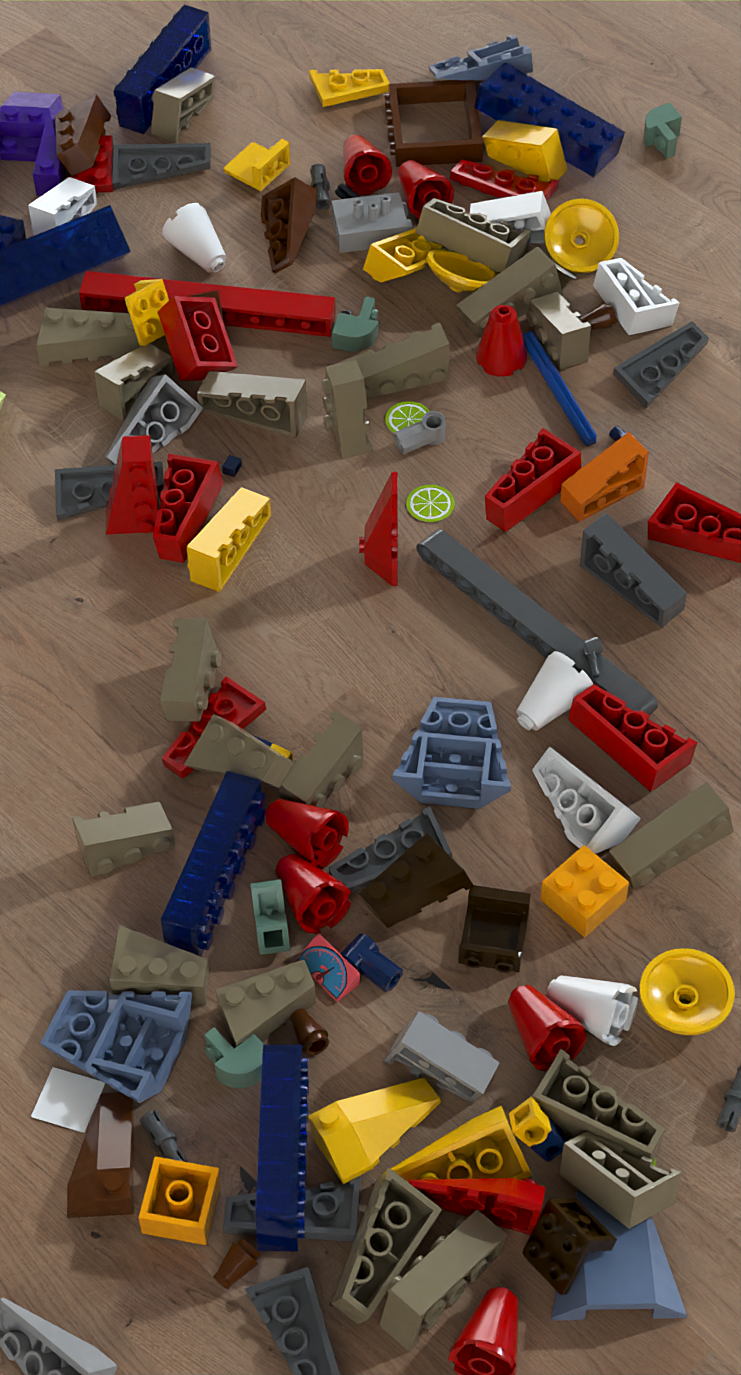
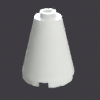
M198 203L187 204L176 211L178 215L173 220L169 217L163 226L162 235L166 241L207 272H218L223 269L227 256L205 208L201 207Z
M554 651L545 660L516 711L519 716L517 721L526 730L532 728L537 731L569 710L573 698L593 685V682L583 670L578 673L572 667L575 662L569 657Z
M561 975L556 980L553 979L547 989V996L550 1000L581 1022L583 1027L605 1044L612 1046L619 1044L623 1040L618 1037L622 1030L629 1031L638 1005V997L633 996V992L637 991V989L624 983Z

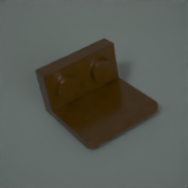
M577 1198L548 1199L522 1254L560 1295H566L588 1252L612 1251L617 1239Z

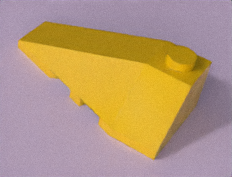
M417 228L372 243L363 270L380 283L421 270L427 264L428 253L435 249H442L443 245L426 240L424 236L416 233Z

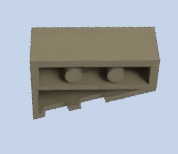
M189 68L157 88L152 96L154 105L151 134L176 143L179 140L178 133L182 128L188 129L191 125L189 120L194 114L199 116L213 99L215 76Z
M160 802L127 807L124 809L125 813L110 816L108 811L99 812L98 818L82 820L81 816L72 817L78 849L91 877L109 873L116 867L127 863H135L145 856L164 852L169 847L175 845L173 829Z
M119 925L110 974L112 994H121L122 991H134L136 995H151L152 991L165 992L166 995H179V992H191V1004L206 1005L210 979L207 959Z
M588 1131L565 1142L559 1174L629 1229L676 1203L681 1176L680 1171L671 1168L667 1172L652 1165V1159L643 1156L640 1160L624 1153L625 1147Z

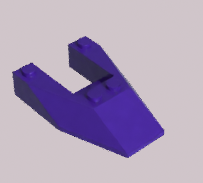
M13 92L0 107V160L35 162L33 170L36 196H42L63 182L67 171L58 158L56 151L55 115L63 110L60 94Z

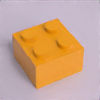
M583 845L542 881L541 901L585 938L627 900L629 882Z
M154 1157L138 1217L142 1234L207 1245L222 1185L219 1168Z

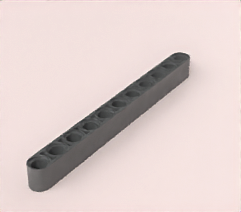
M437 529L417 544V552L423 561L546 659L554 651L564 654L575 662L572 667L578 673L583 670L593 684L625 701V706L633 711L639 712L641 710L650 715L658 708L656 699L648 690L600 653L596 654L600 676L592 677L589 658L583 653L585 646L583 639L445 531Z

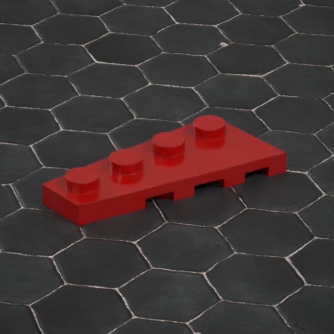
M461 160L450 171V180L498 198L543 191L547 201L558 189L559 180L550 179L549 182L538 180L539 176L531 174L528 175V178L514 175L515 171L508 169L493 171L492 166Z
M225 676L221 681V688L218 692L212 693L208 698V706L206 710H203L200 722L191 721L192 725L186 732H181L162 756L163 765L184 779L195 770L184 764L213 714L244 729L267 710L265 702Z

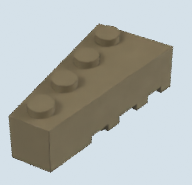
M433 198L423 206L416 233L424 236L428 241L437 242L445 246L449 251L458 252L467 256L473 262L482 263L492 271L501 273L524 256L532 230L523 228L521 232L510 228L511 223L501 221V224L487 221V215L481 213L466 214L465 208Z
M538 247L534 248L459 302L456 306L461 321L480 338L494 307L498 305L511 306L515 309L517 317H520L529 311V300L555 292L563 295L556 264Z
M209 371L197 392L198 404L203 407L201 412L292 437H297L307 417L306 379Z
M706 782L611 849L609 853L612 862L633 889L640 885H646L654 877L733 833L729 807Z
M390 1168L380 1174L376 1180L331 1302L333 1306L356 1324H360L370 1318L387 1293L386 1290L389 1284L399 1275L442 1210Z
M479 1210L473 1212L468 1218L465 1216L461 1217L454 1225L451 1234L447 1237H439L427 1256L423 1257L421 1255L416 1258L411 1264L409 1272L403 1278L397 1276L389 1284L386 1290L388 1297L379 1326L410 1352L418 1344L417 1336L419 1331L423 1327L430 1331L438 1322V1317L443 1312L446 1302L453 1306L466 1289L468 1284L466 1281L468 1280L473 1284L501 1254L507 1234Z

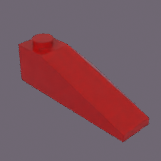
M516 1178L409 1180L408 1182L442 1210L466 1217L479 1210L495 1225L531 1235L537 1224L546 1188L528 1178L520 1180Z

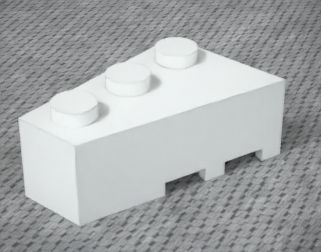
M622 258L599 262L593 286L604 302L612 305L617 320L628 335L673 326L680 302L674 298L669 300L661 293L662 289L659 286L655 285L652 287L643 280L644 275Z

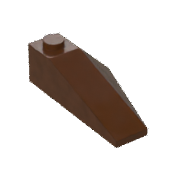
M296 177L262 196L261 221L266 225L267 230L264 232L265 239L269 240L270 243L268 254L272 271L275 273L293 264L316 208L317 189Z
M121 1092L101 1093L67 1185L68 1218L134 1214L133 1099Z

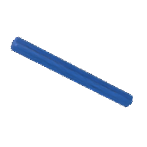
M533 331L524 332L522 335L526 350L583 444L586 446L595 444L597 442V434Z

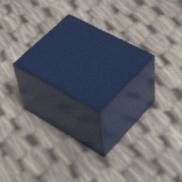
M229 455L222 465V473L235 477L242 466L241 459Z

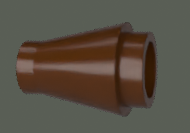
M604 303L579 319L582 323L588 322L591 325V330L611 328L612 324L617 323L612 305H605Z
M298 1009L291 1014L290 1021L293 1024L300 1049L310 1056L323 1052L329 1045L328 1032L308 1014L306 1009Z
M240 1238L237 1243H232L213 1278L226 1290H229L234 1283L258 1265L256 1261L260 1258L261 1254L247 1241Z

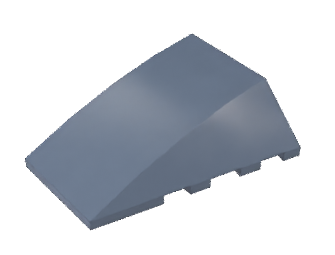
M515 35L507 36L505 41L499 43L494 41L487 44V47L470 50L467 52L468 57L460 59L459 56H454L428 66L429 71L436 78L453 80H489L533 72L531 48L526 44L519 46L518 38Z
M433 697L420 722L419 730L414 733L409 749L404 752L399 768L395 769L392 775V780L417 801L424 804L480 809L510 792V780L506 773V763L501 752L502 746L500 739H498L497 725L491 702Z
M67 991L40 1044L42 1047L141 1103L162 1091L183 1048L188 1034L192 994L191 992H179V995H166L165 992L152 991L151 995H136L134 991H122L121 994H108L107 991Z
M576 1190L575 1198L592 1213L617 1241L612 1251L588 1252L568 1294L560 1295L556 1292L551 1320H585L586 1310L652 1309L653 1319L686 1318L687 1314L653 1218L650 1217L629 1229L582 1191Z

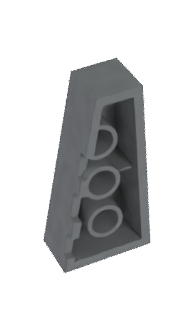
M607 513L583 530L580 566L661 628L684 610L687 592Z

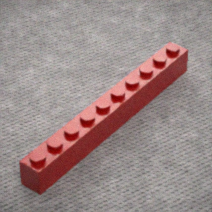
M86 271L79 291L81 309L129 313L125 297L136 292L134 284L141 280L159 278ZM162 279L169 300L174 296H190L218 290L225 326L331 337L336 317L335 297Z

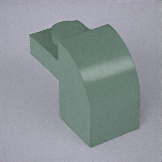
M671 103L658 106L648 112L645 118L643 136L645 146L648 147L654 144L656 149L661 151L666 159L675 156L677 136H680L682 116Z
M365 296L359 317L338 313L332 332V348L358 352L369 348L375 343L378 338L379 321H377L379 310L375 309V298Z
M281 879L251 883L253 912L260 955L290 951Z
M215 1027L204 1034L206 1043L204 1051L214 1063L216 1079L224 1085L233 1088L251 1087L276 1070L274 1055L255 1034L236 1048H233Z

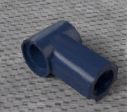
M359 934L340 953L359 973L384 992L391 991L403 975V969L380 953L376 943L365 934Z

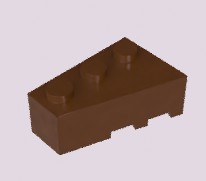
M97 94L71 108H65L55 115L57 156L72 177L93 167L100 149L99 138L105 135V122L111 119V114Z

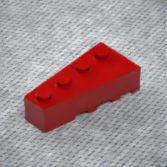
M542 428L538 432V438L534 443L530 442L527 445L523 456L520 459H515L511 464V470L507 474H503L484 496L486 520L507 532L561 492L562 483L582 468L581 452Z
M150 435L122 437L117 466L113 475L112 488H110L109 501L106 506V535L154 532L157 512L160 510Z
M168 454V468L164 474L165 484L160 495L161 505L160 510L157 512L153 539L159 559L185 563L188 557L187 546L200 533L224 483L217 461Z
M676 482L648 520L647 539L741 563V514Z
M595 684L591 685L573 698L568 720L647 790L652 792L691 764L697 741L689 737L686 740L675 734V729L666 724L663 727L651 721L649 719L650 715L641 710L639 712L633 711L625 706V701Z

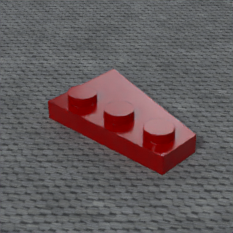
M104 135L99 138L100 149L93 167L73 177L69 175L73 179L94 185L96 193L113 192L112 135Z

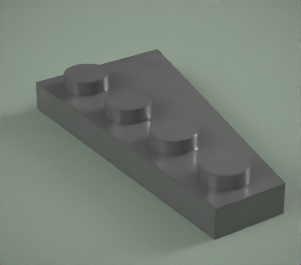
M210 143L114 145L113 190L210 169Z
M691 321L614 367L613 375L647 408L707 345L709 337Z
M162 461L154 462L158 492L164 489ZM114 465L55 469L57 521L106 507L109 501L110 488H112Z
M428 806L421 811V815L412 820H405L388 835L382 834L374 839V843L365 849L359 848L329 867V874L343 882L352 894L363 890L426 833L451 857L452 851L431 807Z
M361 1177L354 1178L345 1184H334L331 1181L320 1183V1187L300 1189V1186L287 1188L286 1192L275 1194L265 1191L227 1197L223 1233L354 1242L357 1234Z
M309 1267L245 1288L294 1375H341Z

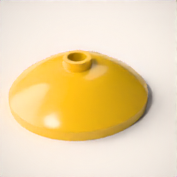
M573 199L559 205L551 213L544 230V242L548 254L559 266L574 273H590L598 269L599 262L611 260L619 243V229L611 212L600 203L589 199ZM575 238H581L583 244H577Z
M446 249L432 250L428 253L426 259L432 272L443 283L448 285L451 290L459 293L463 291L475 292L498 275V272L492 271L488 266L479 262H473L467 256Z
M681 948L669 950L658 955L646 966L640 980L639 995L645 1012L657 1025L667 1031L680 1035H699L712 1031L726 1020L733 1007L735 990L729 972L717 959L699 950ZM686 999V1000H688L690 1003H689V1004H683V1003L680 1002V1000Z

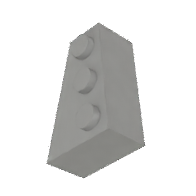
M420 1011L400 1031L384 1059L385 1062L391 1065L396 1060L411 1067L410 1074L420 1077L421 1073L433 1077L439 1080L437 1083L438 1087L472 1103L484 1093L500 1062L493 1059L492 1054L487 1050L476 1048L468 1043L462 1034L446 1029L439 1024V1021L434 1016L426 1013L423 1014Z

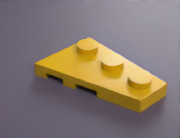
M357 69L352 71V73H339V70H330V73H317V70H309L310 81L323 107L389 92L388 84L390 83L383 69Z

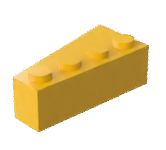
M242 487L230 498L187 546V567L190 571L191 582L220 593L271 517L270 498Z

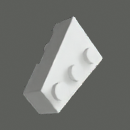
M68 177L29 204L34 241L60 251L97 205L95 186Z
M543 191L471 204L470 214L481 213L487 215V221L501 224V221L511 223L510 228L521 232L523 228L532 230L527 246H530L531 243L545 244L544 230L551 213Z

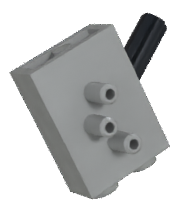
M343 183L339 184L335 190V194L341 200H332V221L340 253L369 250L372 243L412 229L411 219H406L408 217L407 203L402 202L400 192L360 197Z

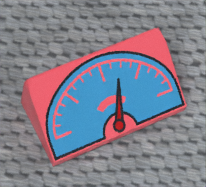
M320 934L313 938L296 959V962L305 960L311 977L336 1002L340 1001L360 984L359 972Z

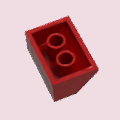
M174 296L157 311L180 381L205 380L209 371L228 372L238 367L215 298Z

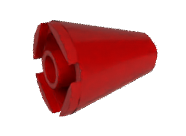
M352 135L347 138L344 143V180L348 187L359 195H372L374 191L384 189L391 180L392 166L389 158L361 135Z
M414 160L406 161L399 167L398 178L409 211L420 220L423 206L433 198L452 204L454 188L445 176Z
M498 305L491 310L476 350L477 364H480L487 374L497 377L511 376L513 371L519 368L522 370L527 362V350L517 313L514 308L508 305Z
M277 799L270 803L265 811L266 824L301 857L313 865L322 868L326 867L341 853L344 846L340 845L343 835L345 837L348 836L349 821L346 815L339 811L283 799Z
M290 854L279 860L275 874L278 880L281 879L283 892L299 926L307 933L312 934L322 933L319 929L326 925L330 929L336 926L345 917L351 906V901L348 899L349 894H351L349 888L343 882L297 854Z
M531 985L518 986L511 992L508 1006L529 1060L535 1068L544 1072L548 1071L561 1049L570 1055L569 1060L572 1061L583 1049L587 1040L582 1023Z
M505 1287L489 1289L452 1345L448 1356L449 1363L452 1360L455 1364L453 1370L457 1375L516 1374L518 1299L511 1290Z

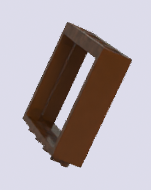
M474 80L388 84L389 94H384L385 109L389 108V110H386L387 125L391 124V126H388V139L393 141L390 142V155H395L396 167H400L409 160H414L422 165L459 163L461 160L483 162V139ZM464 101L470 139L403 143L398 105Z

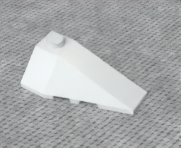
M551 747L547 749L532 769L544 794L550 799L555 809L553 811L556 817L562 822L567 838L579 849L585 845L597 854L618 845L627 838L641 819Z

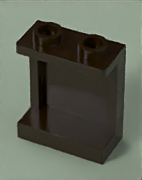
M477 885L470 888L463 935L459 945L458 963L465 964L471 968H493L503 973L511 971L520 972L531 893Z

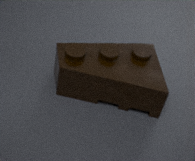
M426 833L358 894L373 914L389 928L422 912L421 908L436 901L441 903L448 899V895L463 888L468 890L474 887L465 870Z

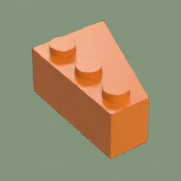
M630 432L626 433L562 483L560 502L581 522L639 491L645 486L649 452Z

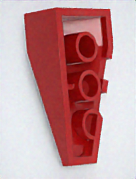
M398 472L391 473L365 524V537H359V553H364L365 565L391 586H397Z

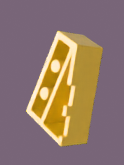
M498 120L482 136L488 157L524 174L539 176L538 180L540 181L559 180L568 170L558 130L555 128Z

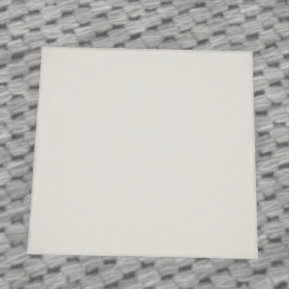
M52 1067L31 1117L85 1133L105 1083Z

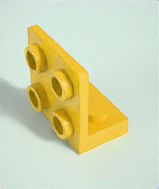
M281 139L269 149L251 142L224 166V173L262 191L291 165L290 142Z
M162 279L141 280L134 284L136 292L125 297L140 346H146L165 335L157 312L169 301Z

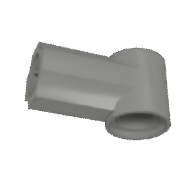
M429 411L424 414L422 421L394 432L393 438L400 453L406 454L427 444L436 446L443 443L446 439V420L444 415L438 411Z

